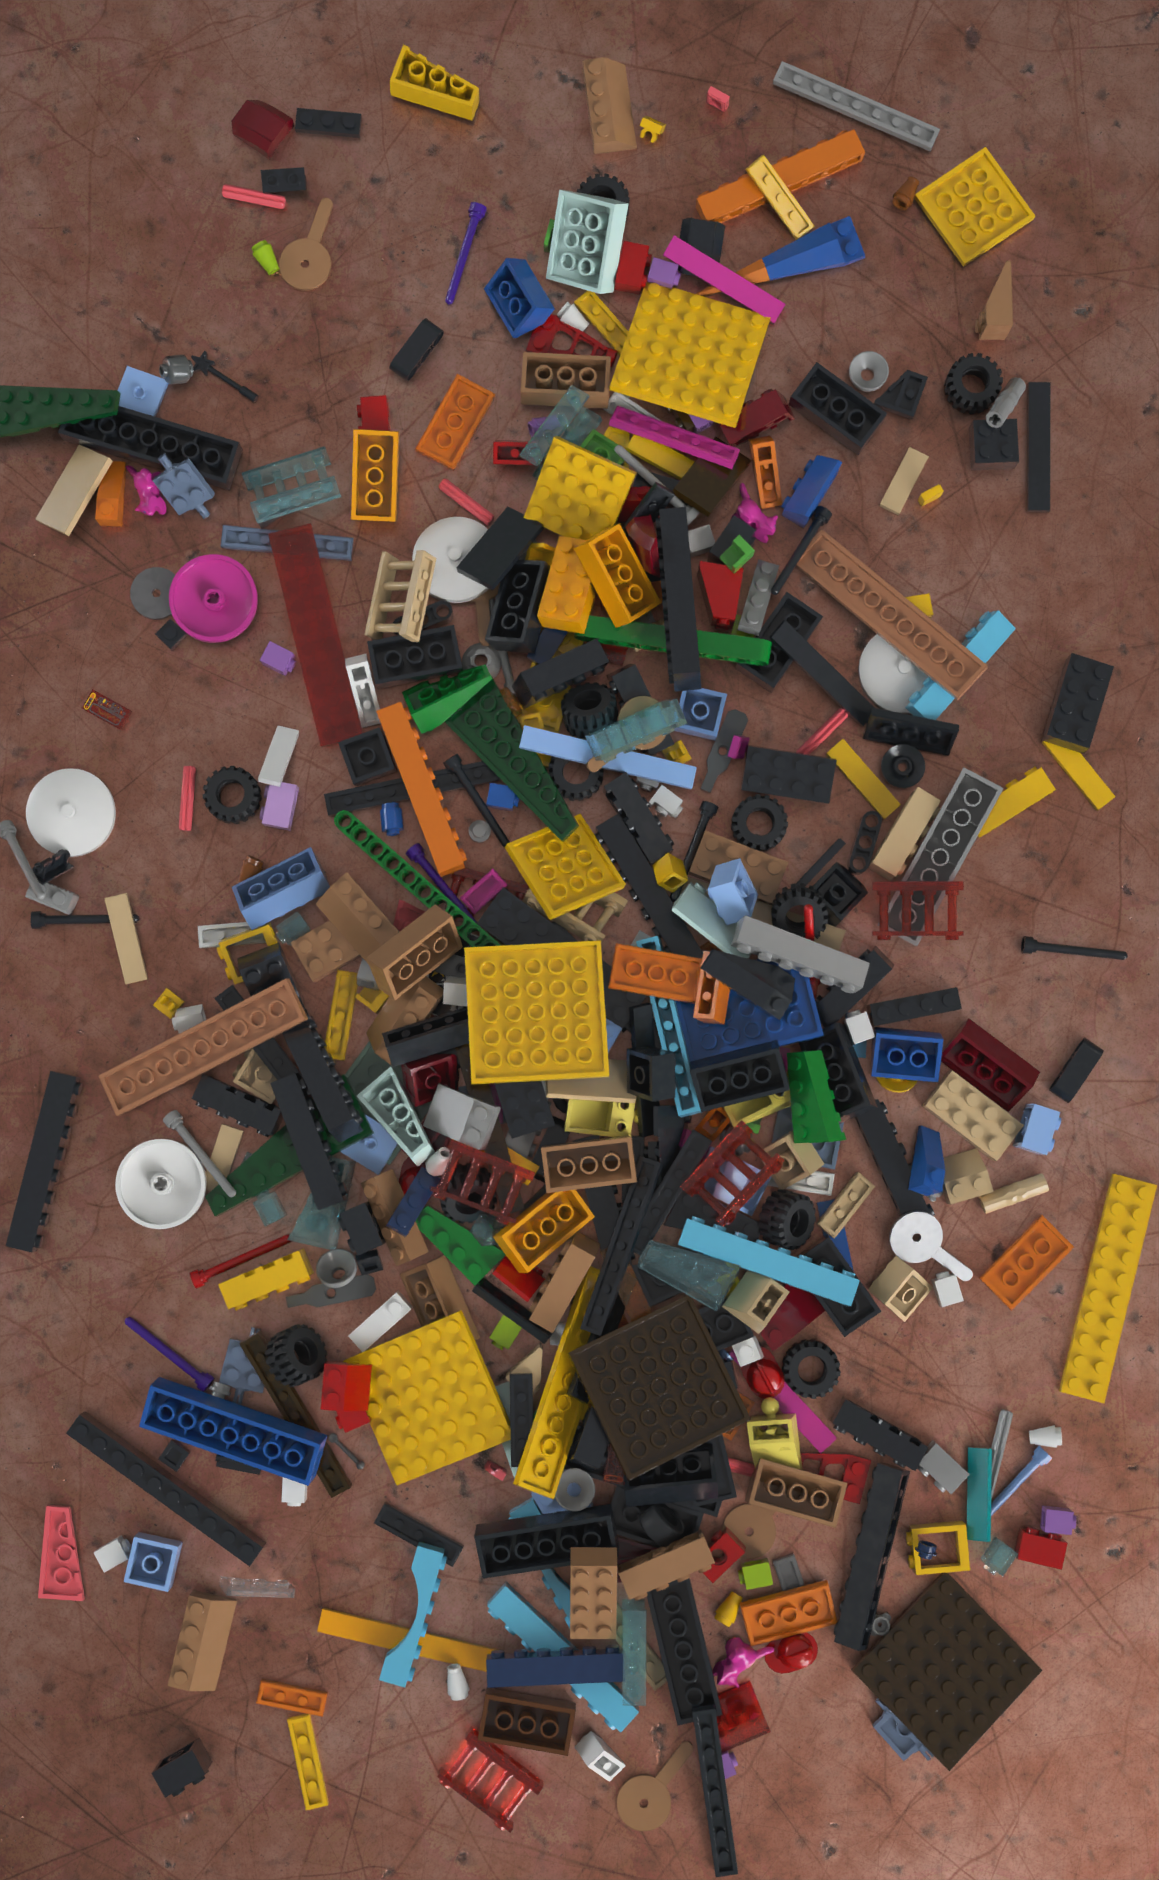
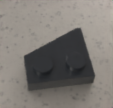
M907 370L875 400L874 404L881 409L913 419L928 377Z

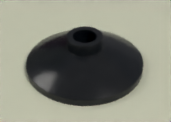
M900 744L890 748L885 753L881 762V771L885 780L892 786L909 788L916 785L922 779L925 772V760L920 751L915 747ZM904 764L906 766V770L900 771L898 769V765Z

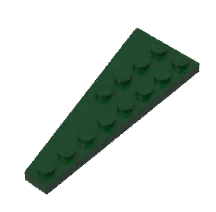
M0 385V437L8 435L13 437L37 432L42 428H56L61 424L79 423L80 420L89 418L99 419L117 415L121 393L117 390Z
M492 677L483 688L451 715L445 723L564 842L579 825L538 754L519 748L523 729Z
M345 1074L342 1075L345 1082L343 1085L350 1092L354 1100L352 1104L359 1111L364 1121L360 1123L363 1131L339 1143L328 1131L316 1106V1110L313 1111L316 1119L320 1118L323 1124L324 1131H322L324 1140L328 1139L331 1145L332 1152H330V1156L374 1134ZM286 1125L226 1177L236 1190L234 1197H229L219 1184L205 1196L215 1217L303 1171Z

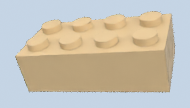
M917 787L909 796L870 861L868 869L888 881L894 877L898 878L901 876L907 866L904 863L905 860H909L918 848V845L915 843L917 840L920 841L921 838H924L930 828L927 826V823L935 819L941 810L938 807L941 800Z
M953 1070L945 1074L922 1104L923 1108L992 1161H997L1024 1126Z

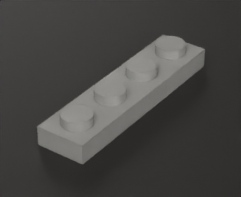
M758 559L737 630L759 636L779 565Z

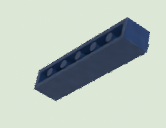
M608 1645L605 1649L585 1646L583 1650L563 1647L560 1648V1651L540 1648L537 1649V1652L517 1649L514 1650V1653L495 1650L491 1651V1654H487L486 1657L487 1688L625 1682L624 1648H619L618 1645Z

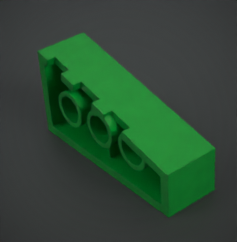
M822 1050L787 1053L794 1143H821L846 1140L845 1133L841 1132L839 1122L841 1118L839 1112L835 1111L833 1099H835L834 1093L828 1086L827 1080L829 1075Z
M431 1205L426 1206L416 1220L419 1230L474 1286L505 1256L501 1248L460 1223L452 1221L450 1217H446L444 1213Z

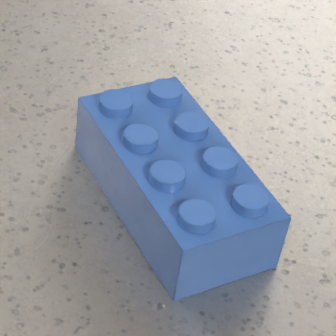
M310 847L232 886V890L243 917L251 930H254L297 907L305 905L317 897L323 896L329 889L330 884L319 860Z

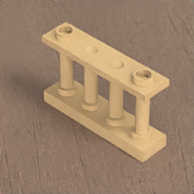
M417 550L414 561H398L399 559L386 551H382L364 635L377 640L382 639L383 632H399V635L409 641L419 642L437 558L424 550ZM396 570H412L410 581L394 582ZM408 590L406 602L390 603L392 591ZM404 611L401 623L385 624L387 612Z
M529 888L523 902L548 917ZM614 892L580 907L575 915L568 912L552 919V921L584 941L601 940L602 943L605 935L601 933V930L612 914L617 917L620 916L628 900ZM593 902H595L605 910L595 925L591 927L581 920Z

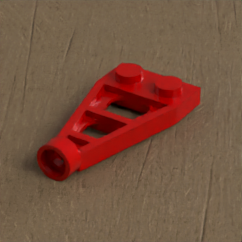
M551 314L543 325L533 329L526 348V352L580 355L576 354L575 350L578 342L583 341L593 347L591 356H603V354L611 356L610 367H613L618 353L617 350L606 347L585 332L560 321L561 318L554 314ZM558 331L565 332L573 339L572 345L568 350H558L552 347Z
M800 1452L802 1466L806 1459L820 1461L818 1475L824 1476L825 1467L828 1464H842L844 1472L841 1481L847 1483L843 1500L860 1504L871 1459L850 1453Z

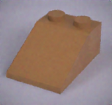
M1006 261L983 311L979 313V319H976L975 332L979 333V340H1005L1013 326L1011 261Z

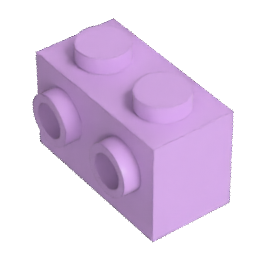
M282 782L280 787L266 785L264 791V798H267L266 805L261 807L259 817L264 826L291 831L299 792L297 785Z

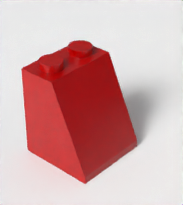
M700 561L697 577L710 625L715 626L716 630L728 631V629L733 628L744 568H740L734 574L726 565Z

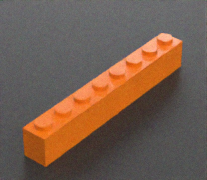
M855 129L851 131L844 130L833 139L821 140L816 146L810 149L803 148L792 157L785 156L771 166L789 191L793 192L863 161L865 150ZM744 174L733 183L726 182L715 191H705L700 194L696 199V209L701 220L723 223L768 203V200L750 175Z
M398 702L377 710L379 720L440 877L464 869V861L467 860L463 848L458 849L455 842L459 840L455 827L450 829L448 821L451 820L447 807L442 808L440 800H443L440 788H434L432 780L436 778L432 768H427L424 762L428 758L424 747L419 748L416 740H419L420 737L416 727L411 728L408 720H411L412 716L408 707L403 708L402 703Z

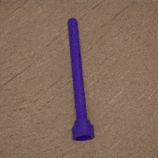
M471 202L469 206L470 221L445 298V302L449 305L454 302L478 221H481L486 214L487 207L477 202Z
M420 843L410 847L406 852L407 857L411 861L419 863L440 891L477 923L425 858V849Z
M132 1317L125 1319V1324L191 1376L199 1390L205 1392L215 1379L209 1373L205 1374L204 1372L200 1373Z

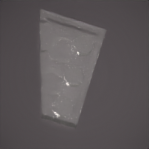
M220 1576L219 1586L227 1596L295 1597V1588L287 1580L270 1582L264 1579L251 1580Z

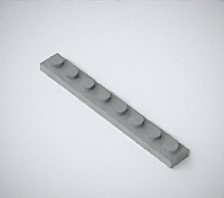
M783 61L773 80V84L930 152L940 131L935 126Z

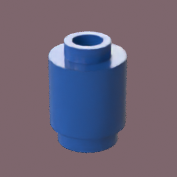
M396 802L382 804V809L380 810L382 832L386 833L387 836L399 835L400 831L404 830L402 808H399V803Z

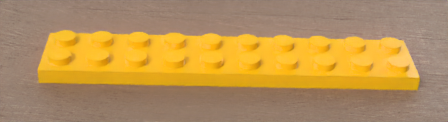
M1117 1174L1111 1175L1059 1391L1062 1393L1105 1403L1157 1185Z
M592 1266L589 1267L576 1291L513 1482L516 1486L549 1499H554L585 1404L567 1395L576 1372L567 1353L587 1344L591 1332L580 1329L600 1273L599 1269Z

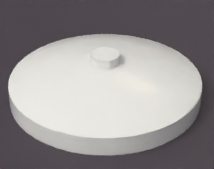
M448 517L431 524L422 532L414 546L412 561L415 560L417 550H424L437 558L429 595L449 603H463L478 598L489 589L458 573L456 568L488 530L484 525L466 517Z
M878 634L868 642L859 660V681L869 700L883 710L910 714L905 708L910 702L908 699L913 693L920 691L924 687L923 682L928 676Z
M61 769L48 774L35 785L26 805V820L32 836L43 848L54 854L61 849L68 850L70 857L82 856L93 852L107 840L115 823L116 808L110 790L95 775L80 769Z
M170 1139L149 1140L133 1148L122 1160L115 1182L117 1198L124 1212L136 1223L152 1229L172 1228L189 1220L200 1208L207 1186L206 1173L202 1162L189 1147Z

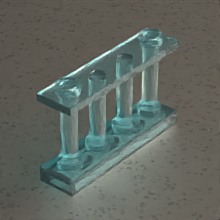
M571 385L519 454L523 459L535 466H539L532 475L535 480L539 478L545 462L544 457L548 453L555 436H561V438L581 446L592 430H596L603 421L600 415L583 407L590 397L589 394Z
M325 446L242 472L248 491L254 489L257 500L250 502L257 524L341 497L335 476L328 477L325 466L331 465ZM317 470L320 480L307 484L304 473ZM296 476L299 487L286 491L283 480ZM275 483L278 494L265 497L262 486Z
M622 1599L623 1682H621V1694H623V1705L646 1706L647 1611L645 1610V1599L636 1601L635 1599Z

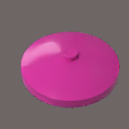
M203 555L187 562L176 573L169 590V606L176 623L189 636L203 642L219 643L240 635L252 622L258 605L257 588L250 573L238 561L224 555Z

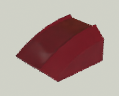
M246 100L231 120L232 134L269 160L288 132L290 133L294 127L293 119L290 116L260 100Z
M651 515L635 517L625 526L629 542L644 571L659 578L660 567L657 536Z
M432 1054L401 1065L403 1087L409 1100L415 1107L432 1101L438 1084L455 1090L458 1088L459 1072L457 1056L454 1054Z

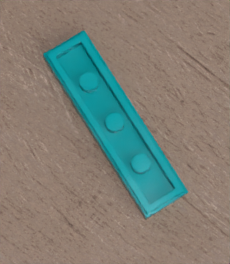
M968 1447V1473L970 1475L967 1477V1540L991 1542L992 1449Z

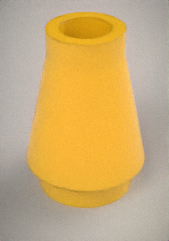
M731 1591L729 1596L715 1610L714 1619L730 1627L735 1622L743 1598Z

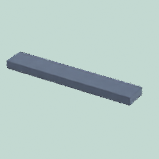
M223 525L220 546L224 549L352 561L354 539L350 537Z

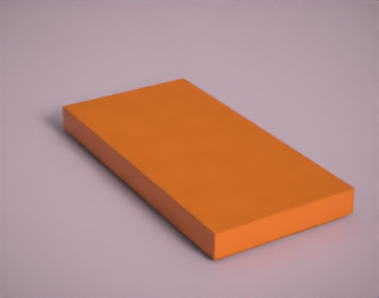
M457 374L417 444L416 451L454 471L496 396L495 393Z
M616 943L608 988L695 1004L702 958Z
M1040 1215L979 1279L1012 1311L1074 1246L1043 1215Z
M827 1580L740 1603L750 1646L831 1626L838 1622Z

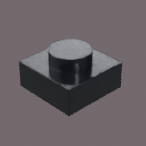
M171 619L155 633L171 650L187 636Z
M377 1249L367 1251L358 1256L356 1254V1262L361 1275L383 1270V1264Z
M172 1439L158 1460L177 1472L190 1454V1451Z

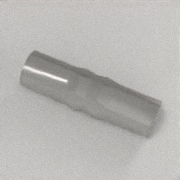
M1014 377L1010 379L999 394L994 405L986 415V422L989 426L1001 427L1008 415L1013 411L1026 389V384L1021 378Z

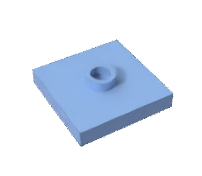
M127 366L117 390L121 393L119 406L156 417L168 383L163 378Z
M366 1115L374 1134L342 1150L341 1153L380 1175L398 1144L378 1121Z

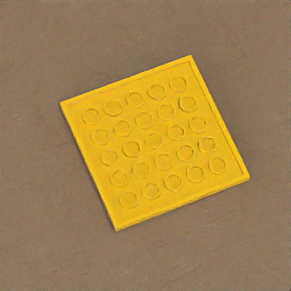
M647 282L646 287L643 288L609 390L736 428L771 317H764L754 311L674 287L669 289L657 283Z
M601 940L464 948L471 1084L609 1077Z
M462 1310L343 1360L346 1363L372 1364L369 1407L366 1412L371 1418L369 1423L397 1486L511 1440L510 1420Z

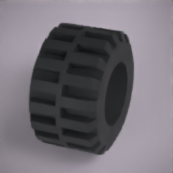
M600 173L595 174L593 179L589 176L587 182H582L580 189H577L578 193L630 203L629 192L627 188L624 189L625 184L622 181L618 183V178L615 176L609 178V174L604 173V177H600ZM628 204L627 216L629 215V204Z
M970 353L966 358L965 356L960 357L958 362L955 361L945 380L944 386L946 388L944 392L945 395H949L947 398L948 402L954 403L952 406L954 409L959 407L961 408L960 412L964 414L966 410L969 411V414H974L976 411L982 413L985 408H990L992 403L995 402L1002 389L1003 377H1000L1002 374L1001 369H996L998 364L995 361L993 363L989 361L991 357L986 356V358H983L981 353H977L976 357H974L973 353ZM966 375L979 377L984 383L985 390L980 393L968 391L962 383V377Z
M587 682L584 685H576V688H571L568 690L569 693L564 694L561 700V710L567 732H570V735L576 736L579 739L585 738V740H590L591 738L598 739L602 735H608V732H612L615 729L614 726H617L618 707L613 690L607 688V685H599L597 682L590 684V682Z
M552 756L548 768L549 775L564 799L583 801L584 798L592 797V794L599 790L604 776L603 768L597 772L589 771V776L585 782L572 784L566 781L563 776L564 766L570 760Z
M224 766L221 767L220 771L215 770L212 772L214 775L211 778L208 776L206 779L208 783L203 787L205 791L203 799L206 802L204 804L209 809V812L220 821L222 820L228 824L230 822L240 824V821H248L249 816L253 817L255 815L254 811L259 809V801L262 799L260 795L261 789L256 779L243 768H236L235 766H230V768ZM231 783L240 784L244 788V798L241 803L234 807L224 806L220 800L223 788Z
M756 794L754 797L749 796L746 800L742 801L735 809L731 819V830H733L734 839L738 840L737 843L763 852L771 848L773 849L780 843L787 832L788 816L784 812L783 805H779L777 799L769 798V795L761 796L760 794ZM761 811L771 818L772 829L768 834L758 836L749 831L746 821L752 812Z
M800 883V887H796V884H791L790 889L787 887L782 888V893L778 892L776 900L772 902V925L805 938V922L791 921L786 916V913L794 906L810 904L813 907L814 937L818 939L820 931L824 932L826 929L825 924L828 923L825 898H822L819 890L815 892L814 887L811 885L806 888L804 883Z
M466 1163V1165L458 1164L456 1168H449V1172H445L438 1183L441 1208L445 1216L450 1217L454 1222L458 1220L462 1224L464 1222L470 1224L475 1220L481 1221L484 1216L488 1217L490 1215L489 1211H493L495 1204H497L495 1186L488 1169L485 1167L481 1168L479 1164L472 1165L471 1163Z
M778 1189L772 1192L771 1196L766 1198L765 1204L763 1203L762 1211L759 1214L760 1235H763V1240L789 1250H797L804 1246L806 1240H809L811 1237V1232L815 1227L816 1210L813 1208V1201L808 1196L785 1189Z
M300 1324L276 1333V1335L270 1338L271 1341L267 1343L268 1350L265 1351V1356L268 1357L266 1363L270 1366L271 1369L269 1371L271 1374L274 1373L277 1381L281 1380V1384L285 1386L289 1384V1387H294L320 1376V1373L324 1371V1363L327 1362L325 1358L327 1350L324 1349L326 1345L324 1341H321L319 1333L316 1334L315 1329L312 1327L308 1329V1325L303 1324L300 1326ZM294 1350L296 1351V1353H297V1355H298L299 1361H298V1359H297L296 1356H295Z
M805 1339L801 1340L798 1344L796 1342L791 1349L787 1350V1355L783 1357L782 1372L786 1383L793 1392L804 1398L816 1399L818 1396L822 1398L826 1396L827 1392L833 1391V1386H837L839 1382L837 1379L841 1371L839 1370L840 1363L831 1348L821 1341L818 1342L813 1339L807 1341ZM808 1356H816L824 1364L823 1374L813 1382L804 1381L798 1373L800 1362Z

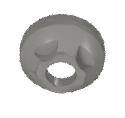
M873 351L859 353L853 358L849 367V377L852 384L865 392L879 389L886 382L889 374V367L885 358ZM863 370H870L874 377L870 381L863 380L861 372Z
M480 643L470 646L462 657L463 670L477 667L474 659L477 655L482 654L488 659L486 666L493 679L497 677L501 669L498 651L491 645L483 646Z
M333 1249L326 1252L319 1258L316 1265L317 1277L325 1286L331 1288L342 1287L350 1283L357 1272V1263L354 1256L344 1249ZM336 1271H345V1275L342 1278H333V1274Z
M581 1469L565 1470L562 1472L557 1487L556 1501L561 1507L569 1511L585 1509L592 1502L595 1495L593 1479L587 1472ZM570 1483L580 1485L581 1492L578 1496L572 1497L567 1493V1487Z

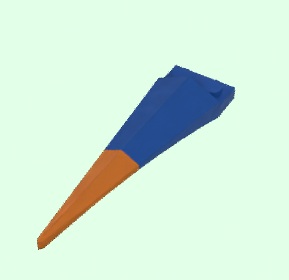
M848 216L833 223H827L735 273L752 284H757L784 277L847 266L864 259L865 253L852 219ZM709 286L696 294L708 296L721 291L713 286Z

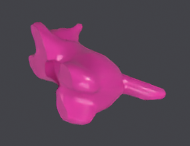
M127 465L126 470L133 477L134 486L140 497V503L135 508V511L142 512L148 516H152L155 511L160 515H164L167 509L166 503L160 495V490L153 482L154 477L161 472L151 473L147 468L137 472L134 467Z
M740 483L739 492L743 500L732 517L735 515L756 529L755 537L760 542L767 543L769 540L767 535H773L776 532L778 515L768 517L762 513L757 503L750 498L744 483Z
M731 1638L725 1645L727 1657L717 1662L712 1670L713 1675L718 1676L717 1684L739 1688L737 1682L738 1675L749 1668L756 1659L774 1652V1648L764 1647L754 1650L750 1645L744 1643L741 1638Z

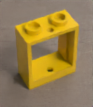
M270 922L254 930L249 929L219 941L217 952L221 960L225 959L227 964L225 968L226 975L229 980L233 979L234 984L243 982L241 975H238L227 946L263 933L267 946L278 943Z
M963 1521L909 1525V1532H906L907 1546H911V1555H908L909 1569H913L916 1575L970 1571L966 1524ZM954 1531L957 1563L921 1566L920 1557L918 1556L919 1552L915 1550L919 1543L918 1534Z

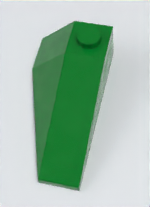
M486 664L460 671L458 676L448 678L445 675L440 677V681L429 683L428 680L403 691L402 694L412 718L421 734L443 724L483 688L492 677Z

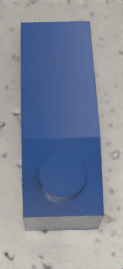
M918 1126L908 1189L929 1196L942 1192L945 1164L940 1133L924 1126Z

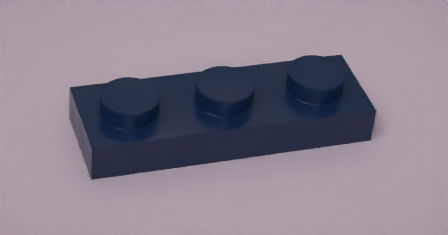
M421 1167L386 1226L406 1237L441 1178L430 1175L425 1168Z

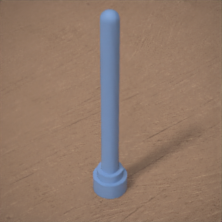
M1040 1446L1033 1451V1459L991 1503V1516L1039 1465L1043 1466L1044 1463L1047 1465L1051 1461L1052 1457Z

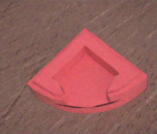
M487 1460L484 1469L497 1479L503 1481L507 1470Z

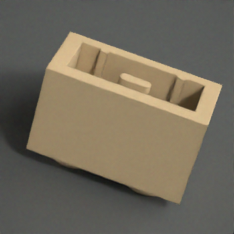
M747 1271L722 1307L759 1334L789 1294V1291L772 1278Z

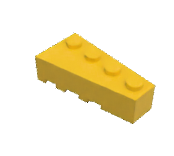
M403 44L390 78L391 96L473 121L479 104V88L456 74L448 73L441 65L437 64L436 66L428 61L427 57L420 53L412 52L410 47Z
M1035 766L1024 773L1026 776L1019 782L1017 779H1014L1005 785L1007 789L1001 792L978 834L979 838L1056 791L1042 767L1037 769Z
M303 1248L218 1285L227 1308L234 1307L235 1311L248 1306L247 1301L255 1299L258 1302L268 1298L269 1292L276 1290L277 1293L289 1289L288 1284L297 1281L299 1285L311 1280L309 1276L314 1271Z

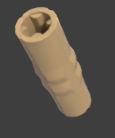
M1041 1173L1003 1186L992 1193L979 1196V1201L984 1213L987 1214L1049 1191V1187L1044 1175Z

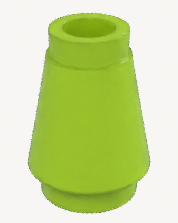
M266 240L258 242L251 248L253 257L268 275L274 274L280 269L272 246Z

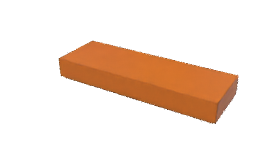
M261 1679L256 1703L323 1717L328 1692Z

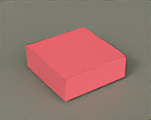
M711 86L707 92L706 103L725 112L729 105L730 96Z

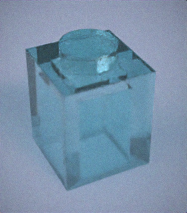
M298 911L275 926L279 931L276 935L281 943H287L289 946H292L290 942L312 931Z
M267 1190L256 1196L258 1200L253 1202V1205L265 1227L287 1216L276 1192L269 1193Z
M499 1213L480 1214L470 1232L481 1246L498 1245L493 1236L503 1229L507 1222Z
M995 1537L981 1557L985 1564L983 1568L994 1576L996 1573L1004 1576L1018 1553Z

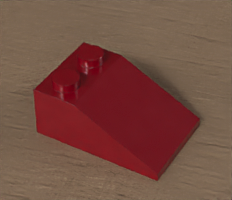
M788 1284L782 1285L789 1291V1294L766 1327L760 1332L772 1351L793 1338L825 1312V1309L813 1293Z

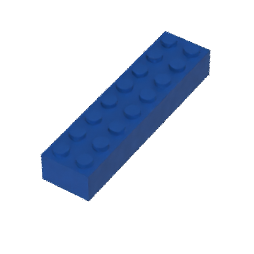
M158 1377L150 1385L139 1424L141 1428L307 1486L316 1477L328 1436Z

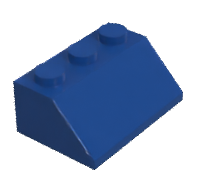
M506 258L484 288L513 338H518L543 325L555 310L525 259Z
M817 455L814 461L810 459L803 470L806 472L803 479L798 478L792 488L795 490L792 497L787 496L781 506L784 509L782 516L804 529L837 476L842 462Z
M874 1027L875 1037L872 1038L871 1047L872 1077L939 1082L944 1040L941 1033Z

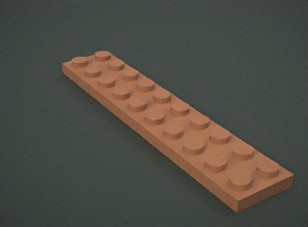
M821 529L812 539L796 567L957 701L987 670V664L824 530Z
M284 979L99 1075V1078L116 1116H120L308 1020L290 979Z

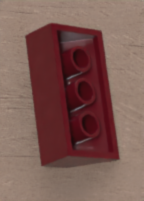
M969 1018L942 1050V1063L1007 1112L1034 1086L1040 1074L1039 1070Z

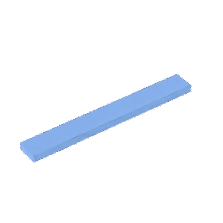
M524 725L519 748L587 764L606 745ZM625 749L620 751L602 767L603 769L620 773L627 772L628 775L690 790L693 787L697 769L695 766Z

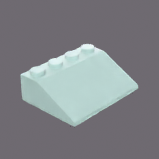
M559 190L546 279L598 294L614 292L629 203L600 196Z
M690 882L674 902L672 911L723 952L749 958L751 953L739 952L736 947L731 946L738 922L726 925L724 919L718 915L714 900H711L705 893L707 890L698 882L695 885Z

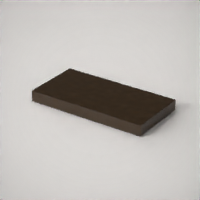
M716 436L713 439L715 441L727 444ZM739 452L733 468L730 469L698 457L674 487L673 492L675 496L709 517L749 466L751 459Z

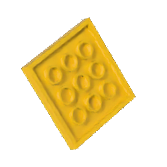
M986 147L920 190L914 197L963 267L1035 218V214Z
M555 436L524 518L536 520L542 523L544 528L564 537L589 540L603 530L616 525L636 472L561 437Z
M581 813L574 816L579 827L564 842L546 827L507 843L505 846L509 856L550 920L624 889L626 885Z

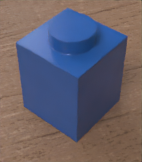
M490 783L486 805L489 808L513 812L514 806L518 807L520 798L508 786Z

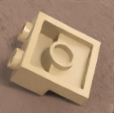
M251 1048L244 1054V1057L247 1058L244 1064H238L232 1076L235 1077L233 1082L272 1105L276 1097L270 1083L277 1079L254 1049Z

